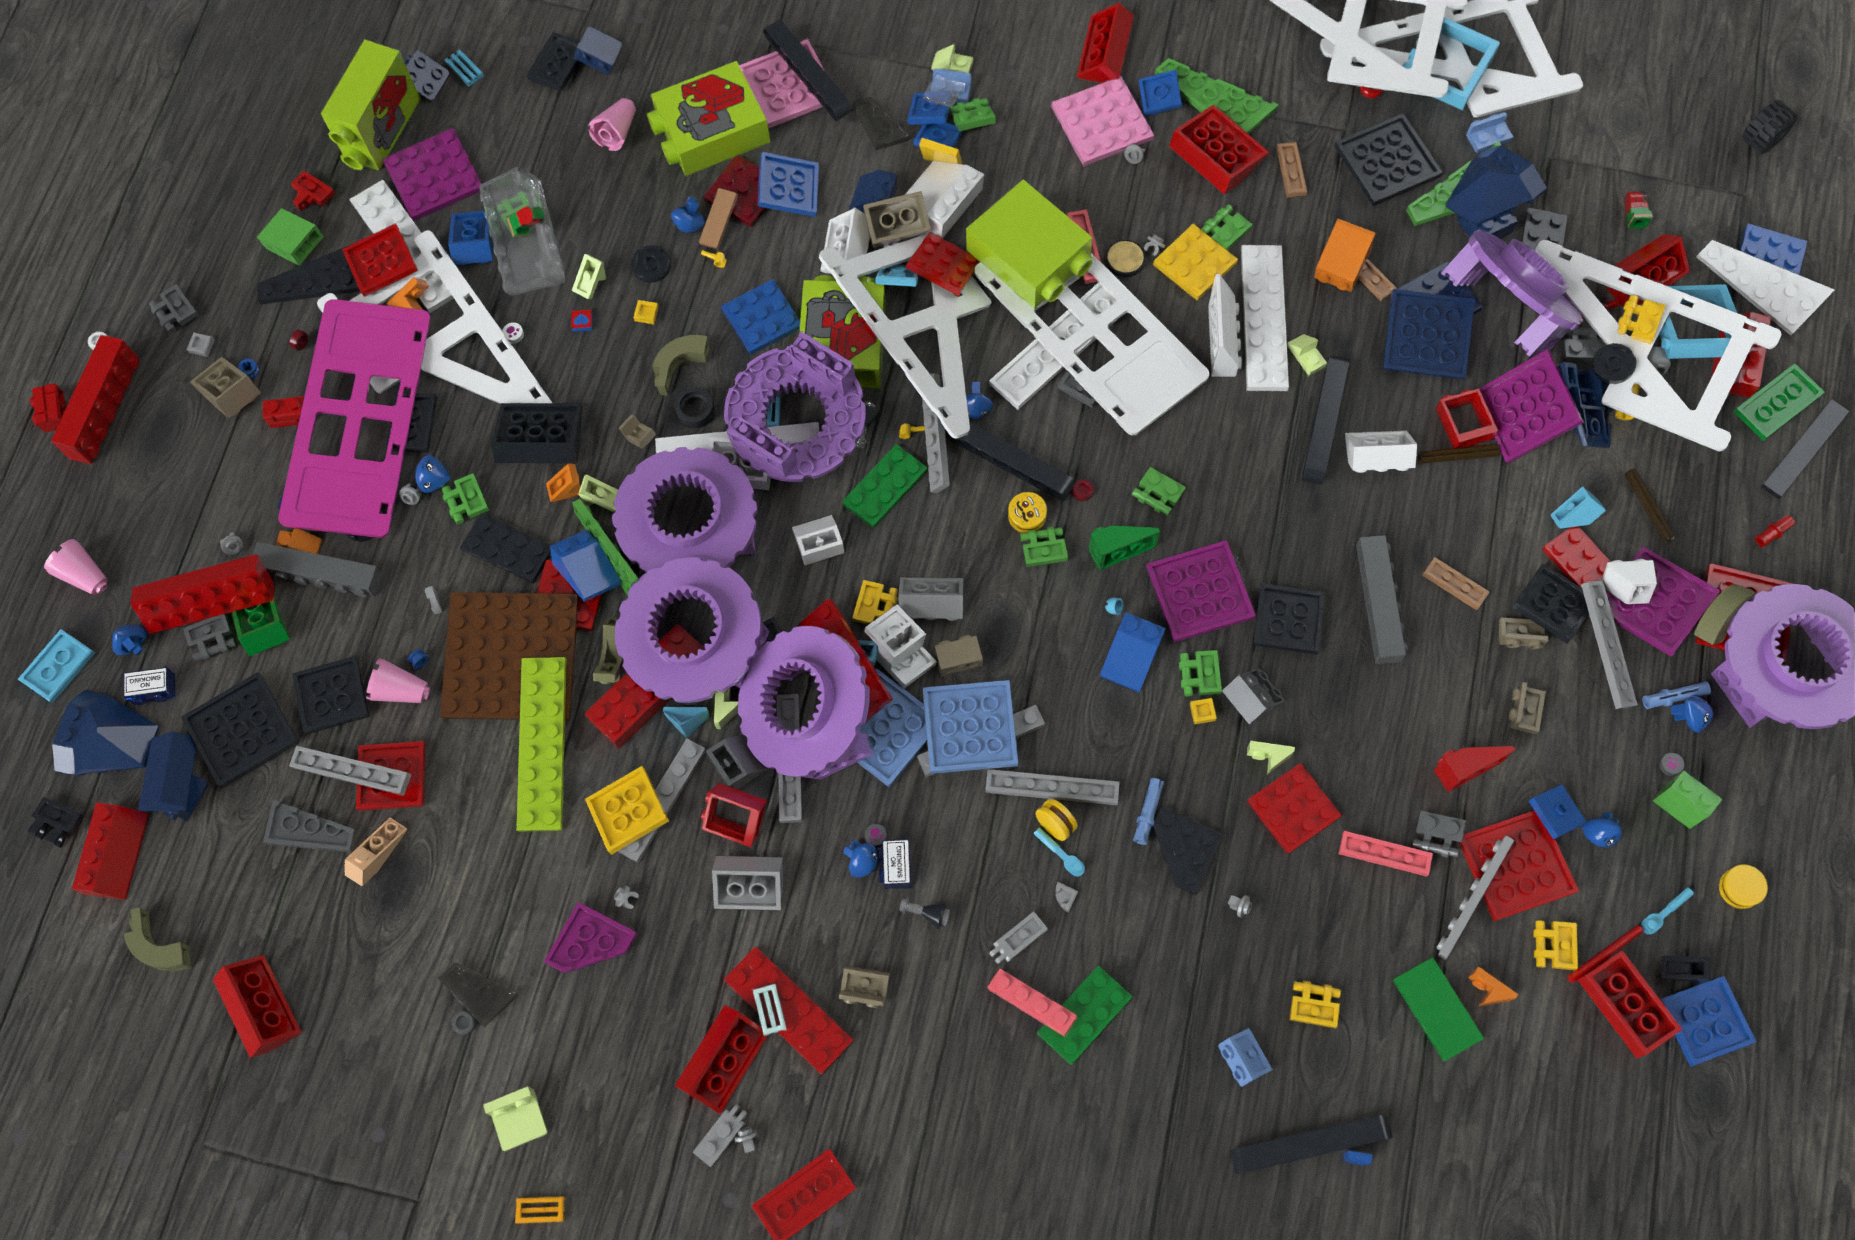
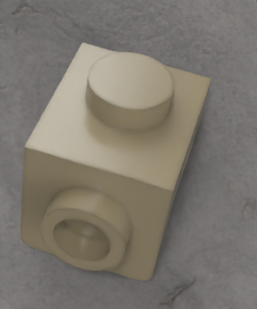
M630 415L619 427V430L630 443L642 449L656 435L653 429L641 424L634 415Z

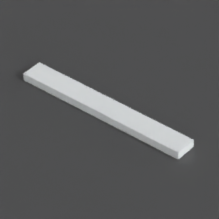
M814 422L768 427V429H770L772 435H776L778 440L782 439L783 444L789 441L794 446L795 442L803 445L804 440L810 443L812 436L817 438L819 424ZM727 431L655 438L656 454L665 450L672 452L679 447H686L689 450H694L697 447L709 449L710 437L728 439L729 437Z

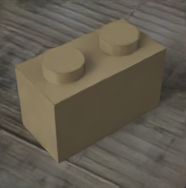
M966 635L960 637L959 640L952 642L945 640L935 646V655L941 676L983 666V658L977 636L971 637Z

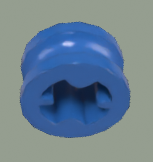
M244 359L238 365V369L250 379L255 378L259 374V367L252 359ZM250 366H251L252 369H251L250 371L247 370V372H246L245 369H246L247 367L250 368Z
M417 649L410 654L407 662L412 665L414 670H419L426 665L429 656L424 654L422 649Z

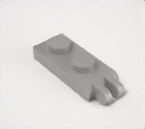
M1032 912L993 944L996 948L989 954L993 957L997 953H1001L995 960L997 964L1001 963L1004 959L1009 962L1046 933L1048 928L1036 913Z
M737 1104L731 1111L726 1109L693 1151L697 1157L711 1168L734 1140L738 1131L745 1125L742 1120L747 1115V1112L743 1110L737 1117L735 1114L740 1109V1106Z

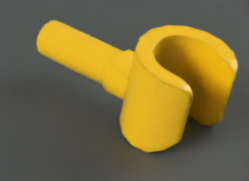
M704 250L701 251V255L714 260L715 266L719 268L725 267L727 260L723 253L712 254Z
M903 424L900 427L899 437L908 439L911 432L925 431V426L911 427L909 424Z

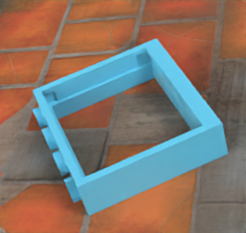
M1444 17L1440 31L1441 34L1485 53L1463 91L1448 85L1446 96L1442 98L1434 97L1463 110L1494 58L1500 42ZM1415 48L1409 54V62H1404L1402 65L1406 69L1412 68L1416 52Z
M1726 284L1667 286L1706 302H1713L1714 305L1737 313ZM1682 299L1680 303H1691V302ZM1669 314L1658 334L1667 359L1722 357L1731 339V335L1727 332H1724L1726 338L1678 339Z

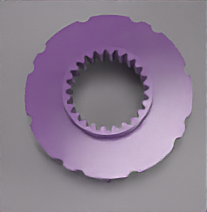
M1477 230L1469 237L1468 244L1442 271V274L1449 276V279L1454 282L1453 285L1456 287L1457 285L1469 286L1472 284L1475 286L1489 270L1515 296L1539 313L1540 316L1514 342L1517 345H1522V348L1527 351L1526 354L1529 357L1536 356L1545 350L1550 351L1570 329L1575 330L1583 321L1580 312L1564 294L1569 288L1564 277L1539 253L1516 239H1512L1506 244L1503 240L1488 232Z
M802 331L793 345L787 346L784 350H778L777 348L770 350L747 364V369L739 372L736 376L735 385L729 389L724 407V420L729 425L726 431L739 457L743 461L750 462L751 468L756 472H765L769 478L787 482H801L807 477L816 479L842 465L844 458L847 455H851L856 449L855 442L862 437L866 420L865 403L861 401L863 392L855 377L853 363ZM790 389L794 392L801 389L802 393H804L806 390H809V395L815 393L816 399H820L821 404L824 405L826 417L824 419L825 425L821 426L823 432L818 431L817 438L812 436L810 443L804 440L803 445L795 442L793 446L789 441L783 444V440H778L776 435H772L770 429H768L766 416H768L767 409L771 408L769 402L774 403V397L780 398L781 392L789 394Z
M686 447L676 448L672 452L665 450L642 461L636 466L635 472L627 475L622 482L614 500L616 512L612 515L613 525L617 528L615 536L630 567L638 564L644 573H647L654 567L661 568L664 562L685 557H700L705 562L710 559L715 560L721 564L722 568H727L735 563V558L739 557V555H755L754 532L757 524L754 519L757 514V503L753 500L755 494L745 473L737 465L730 464L727 457L717 452L698 447L694 450H689ZM682 482H685L686 486H689L691 482L694 484V487L700 485L703 491L707 490L708 495H711L714 502V512L711 513L713 520L707 521L708 527L702 526V532L694 531V536L687 533L685 538H682L681 534L674 538L672 533L667 535L664 529L660 530L653 517L655 513L653 507H656L655 500H660L659 494H665L666 488L672 490L674 484L681 487Z
M700 557L670 560L664 562L661 568L654 567L638 579L639 581L628 591L629 597L622 601L619 608L621 616L615 624L617 653L624 659L623 667L628 675L645 691H654L658 698L664 700L674 698L679 703H691L710 699L714 693H723L732 686L740 688L743 679L747 676L751 660L755 658L758 650L765 644L770 632L762 623L760 608L757 601H754L752 598V590L741 576L729 567L722 568L721 564L715 560L710 559L705 562ZM683 595L687 599L692 595L695 599L700 598L703 602H707L714 611L713 615L717 618L714 620V623L718 626L713 629L716 636L710 637L712 643L705 644L706 650L699 649L697 656L690 653L689 658L685 655L679 658L676 654L671 655L669 652H665L658 643L659 639L657 638L661 622L666 618L665 612L669 603L674 604V598L680 601Z
M1799 584L1775 586L1769 592L1761 591L1752 597L1751 602H1745L1734 615L1727 629L1729 639L1725 642L1726 661L1716 668L1711 675L1749 728L1768 717L1783 724L1789 722L1798 728L1805 729L1828 728L1836 725L1838 721L1845 722L1854 717V608L1840 597L1826 590H1813L1808 585ZM1800 623L1798 626H1802L1811 638L1810 642L1817 646L1825 657V662H1828L1835 672L1831 677L1826 678L1824 681L1819 679L1815 682L1814 679H1810L1806 682L1804 676L1798 679L1796 672H1788L1789 666L1782 665L1784 659L1777 657L1781 653L1780 650L1775 649L1779 645V642L1776 640L1781 636L1779 633L1784 628L1789 627L1791 624L1796 626Z
M801 626L793 628L791 632L783 631L777 634L775 640L772 642L767 641L758 650L755 658L749 664L747 676L743 679L740 687L738 715L742 718L740 727L742 734L748 739V748L764 766L771 769L775 768L777 773L821 780L873 755V750H870L867 741L869 738L868 734L860 733V728L866 722L869 709V687L865 683L867 674L865 668L859 664L858 653L844 638L838 634L829 633V630L823 628ZM803 672H811L810 675L816 677L815 683L820 684L817 690L822 693L818 696L821 704L816 706L819 712L813 713L814 721H808L809 727L802 726V730L788 731V729L782 728V723H777L779 717L774 716L776 709L772 708V705L776 703V700L773 699V696L777 695L775 688L781 686L779 682L781 680L792 681L794 677Z

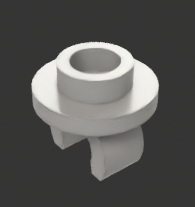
M1136 144L1129 145L1124 152L1126 160L1132 164L1139 163L1143 159L1145 149H1141Z
M1153 235L1152 238L1148 236L1147 239L1151 242L1144 246V250L1148 251L1151 246H1154L1155 251L1153 255L1158 256L1160 247L1165 248V245L1162 244L1164 240L1156 235Z
M407 484L399 491L400 498L409 505L417 504L422 494L418 487L414 489L411 487V484Z
M230 533L229 536L220 540L221 549L227 555H235L243 547L242 540L234 535V533Z
M627 885L623 888L620 887L614 895L615 905L618 907L623 905L627 909H633L634 906L628 903V898L630 896L638 898L639 895L636 892H629L630 887Z
M1231 895L1228 901L1230 908L1237 911L1238 917L1242 918L1245 914L1248 915L1250 913L1252 902H1250L1249 896L1245 895L1240 899Z
M746 1127L740 1129L734 1139L735 1142L742 1141L745 1153L754 1151L755 1146L752 1138L757 1136L758 1133L757 1130Z

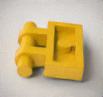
M1631 295L1629 301H1626L1624 305L1623 317L1618 321L1619 328L1617 333L1625 335L1627 330L1633 331L1631 339L1652 344L1666 305L1645 299L1643 306L1637 304L1639 297ZM1633 313L1639 315L1637 322L1631 320Z
M863 580L852 620L866 625L871 624L875 621V618L878 619L897 604L898 589L890 588L889 594L883 593V584ZM880 601L886 603L884 611L878 610Z
M1535 921L1536 929L1533 930V937L1536 938V950H1534L1536 967L1545 968L1546 959H1552V968L1578 969L1577 923L1553 921L1551 923V930H1545V921ZM1545 938L1551 939L1552 950H1545Z
M1294 981L1293 990L1301 991L1302 997H1292L1290 1020L1337 1028L1340 1004L1331 1003V997L1340 998L1341 990L1332 988V985L1327 984L1319 986L1311 984L1310 981H1303V983ZM1310 993L1322 995V1001L1310 999Z

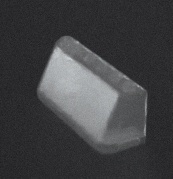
M515 167L479 185L480 198L484 204V214L488 220L489 234L493 240V250L497 256L498 269L502 276L505 292L515 296L565 282L559 250L542 185L538 178L519 167ZM526 206L532 208L541 207L545 215L543 223L535 224L529 229V236L526 238L512 237L506 220L508 217Z

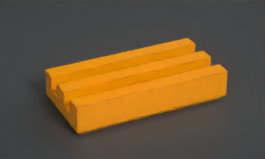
M565 1197L516 1198L515 1223L564 1222ZM558 1202V1207L522 1208V1203ZM558 1212L557 1217L521 1218V1213Z

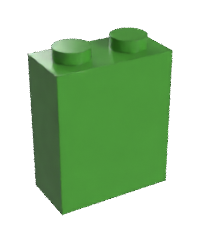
M282 208L257 236L267 250L299 266L324 237L315 224Z
M1683 770L1663 786L1653 799V802L1691 829L1709 817L1722 799Z

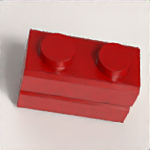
M52 383L44 387L33 388V397H30V403L35 410V414L32 415L33 423L43 432L57 429L66 410L64 391L57 384Z
M305 396L263 401V419L270 428L298 425Z

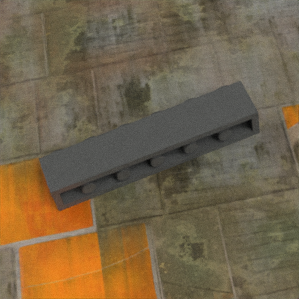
M1386 536L1360 537L1356 548L1375 664L1402 662L1408 653V646L1403 641L1404 623L1400 622L1401 605L1396 600L1398 588L1397 583L1393 582L1392 577L1394 565L1389 559L1391 554L1390 543H1387Z
M260 542L256 543L252 554L259 555L269 575L274 576L276 579L282 581L291 579L301 585L310 583L321 589L330 587L340 593L354 592L355 595L360 597H366L367 595L375 597L382 576L377 566Z

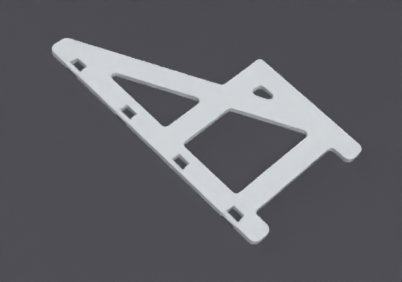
M1270 0L1335 44L1327 77L1328 81L1438 98L1446 96L1448 81L1431 77V70L1445 10L1447 8L1464 9L1467 5V0H1396L1424 4L1426 6L1412 68L1410 69L1404 68L1358 37L1367 0H1347L1340 22L1334 21L1305 0ZM1356 59L1366 66H1352L1351 62Z
M1473 0L1467 2L1466 7L1461 9V14L1453 15L1452 12L1460 9L1447 8L1445 10L1444 17L1456 23L1505 12L1537 76L1530 77L1487 68L1467 102L1474 117L1497 113L1581 90L1583 82L1578 74L1571 73L1562 76L1558 74L1526 6L1538 3L1539 0ZM1424 13L1409 16L1398 21H1390L1359 29L1358 37L1402 66L1404 62H1409L1410 59L1408 57L1410 53L1379 48L1375 45L1419 34ZM1407 24V27L1398 29L1397 25ZM1440 33L1438 41L1447 60L1434 58L1431 77L1455 81L1458 83L1461 91H1463L1477 66L1471 64L1461 42ZM1323 38L1320 43L1323 54L1327 57H1332L1335 44L1326 38ZM1356 59L1352 60V62L1361 63ZM1483 87L1496 89L1498 92L1486 94Z
M424 231L415 238V243L421 251V255L413 259L418 268L417 272L366 297L361 293L350 300L352 302L382 305L399 292L413 277L422 279L431 272H436L464 314L426 339L421 370L499 404L552 403L431 231ZM437 250L443 256L438 260L433 255ZM328 293L318 300L317 305L322 313L324 305L328 300H338L334 294ZM469 295L475 301V303H473L470 306L465 301V298H467ZM473 333H479L510 377V381L508 383L498 381L443 357V353ZM502 341L508 348L503 352L497 346ZM374 376L371 378L370 384L377 393L381 394L401 380ZM535 388L541 395L537 399H534L530 393Z
M928 233L917 235L918 237L849 260L843 259L834 248L822 250L819 254L820 261L834 276L838 285L895 362L901 366L907 378L930 409L941 420L942 425L950 436L960 438L967 435L970 425L957 319L986 309L991 304V300L973 277L970 278L961 292L963 296L956 297L953 293L932 282L934 306L892 321L887 318L858 278L909 261ZM836 269L842 272L843 275L841 277L835 271ZM870 315H874L877 319L876 323L873 322ZM931 328L937 330L944 387L937 385L904 341V338ZM908 361L912 366V369L909 370L904 362ZM941 409H944L948 414L947 418L940 412Z
M1548 240L1540 241L1535 251L1564 277L1569 285L1564 294L1605 344H1622L1629 347L1634 357H1636V369L1631 378L1619 384H1609L1602 398V404L1716 451L1725 450L1731 439V434L1714 425L1718 413L1751 346L1758 344L1765 348L1773 349L1781 337V331L1647 278L1628 273L1621 268L1587 255L1568 250ZM1560 252L1572 256L1571 260L1568 261L1560 258ZM1620 276L1632 279L1631 284L1620 281ZM1587 278L1623 293L1636 295L1644 301L1647 299L1666 305L1652 344L1631 339V336H1628L1626 333L1625 335L1618 334V323L1586 286L1583 279ZM1684 299L1694 303V305L1690 308L1680 304V302ZM1670 312L1678 313L1731 335L1730 342L1695 410H1690L1647 359ZM1746 323L1757 329L1755 332L1744 329L1743 326ZM1639 384L1647 393V396L1641 397L1632 393V386Z

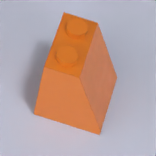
M1337 219L1317 264L1314 278L1323 283L1332 284L1340 290L1352 292L1371 254L1375 232Z

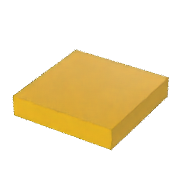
M925 138L921 139L919 146L923 159L932 162L938 161L962 165L959 149Z

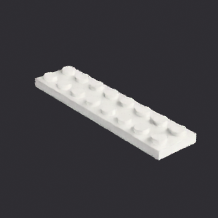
M384 180L349 199L373 234L396 223L413 259L421 255V251L415 243V238L421 232ZM434 252V253H433L434 257H435L437 260L440 259V258L438 257V255L436 254V252ZM431 272L422 278L429 287L419 299L429 313L454 299L436 272Z
M1242 245L1241 265L1247 391H1288L1282 246Z
M1100 282L1080 299L1095 315H1099L1117 301ZM1068 309L1049 328L1061 340H1066L1084 325ZM1097 338L1089 340L1077 349L1074 354L1078 356ZM1035 339L990 379L989 385L1019 410L1061 372L1064 367Z

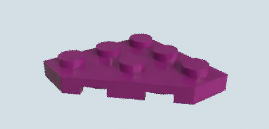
M578 902L545 958L544 963L565 974L627 954L637 936V932Z

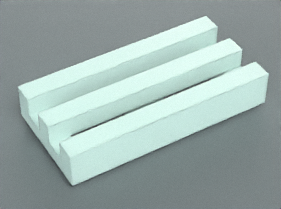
M773 984L753 990L764 1036L781 1030H787L776 985ZM771 990L780 1021L779 1026H776L768 991ZM760 993L764 994L772 1026L769 1029L767 1028L759 996Z

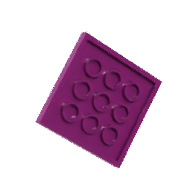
M453 128L382 159L413 221L484 190Z
M1549 350L1541 352L1479 388L1498 429L1495 440L1500 446L1506 463L1515 461L1584 423Z
M1227 540L1146 564L1174 643L1255 619V612Z
M1642 547L1632 561L1637 559L1653 560L1657 584L1650 602L1625 604L1609 591L1606 594L1615 624L1672 657L1711 603L1719 595L1720 590L1651 550Z

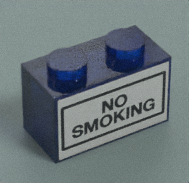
M167 667L124 673V698L133 705H144L150 701L166 702L167 699L175 698V673Z
M909 839L882 841V847L878 848L879 861H883V869H879V883H884V889L911 888Z

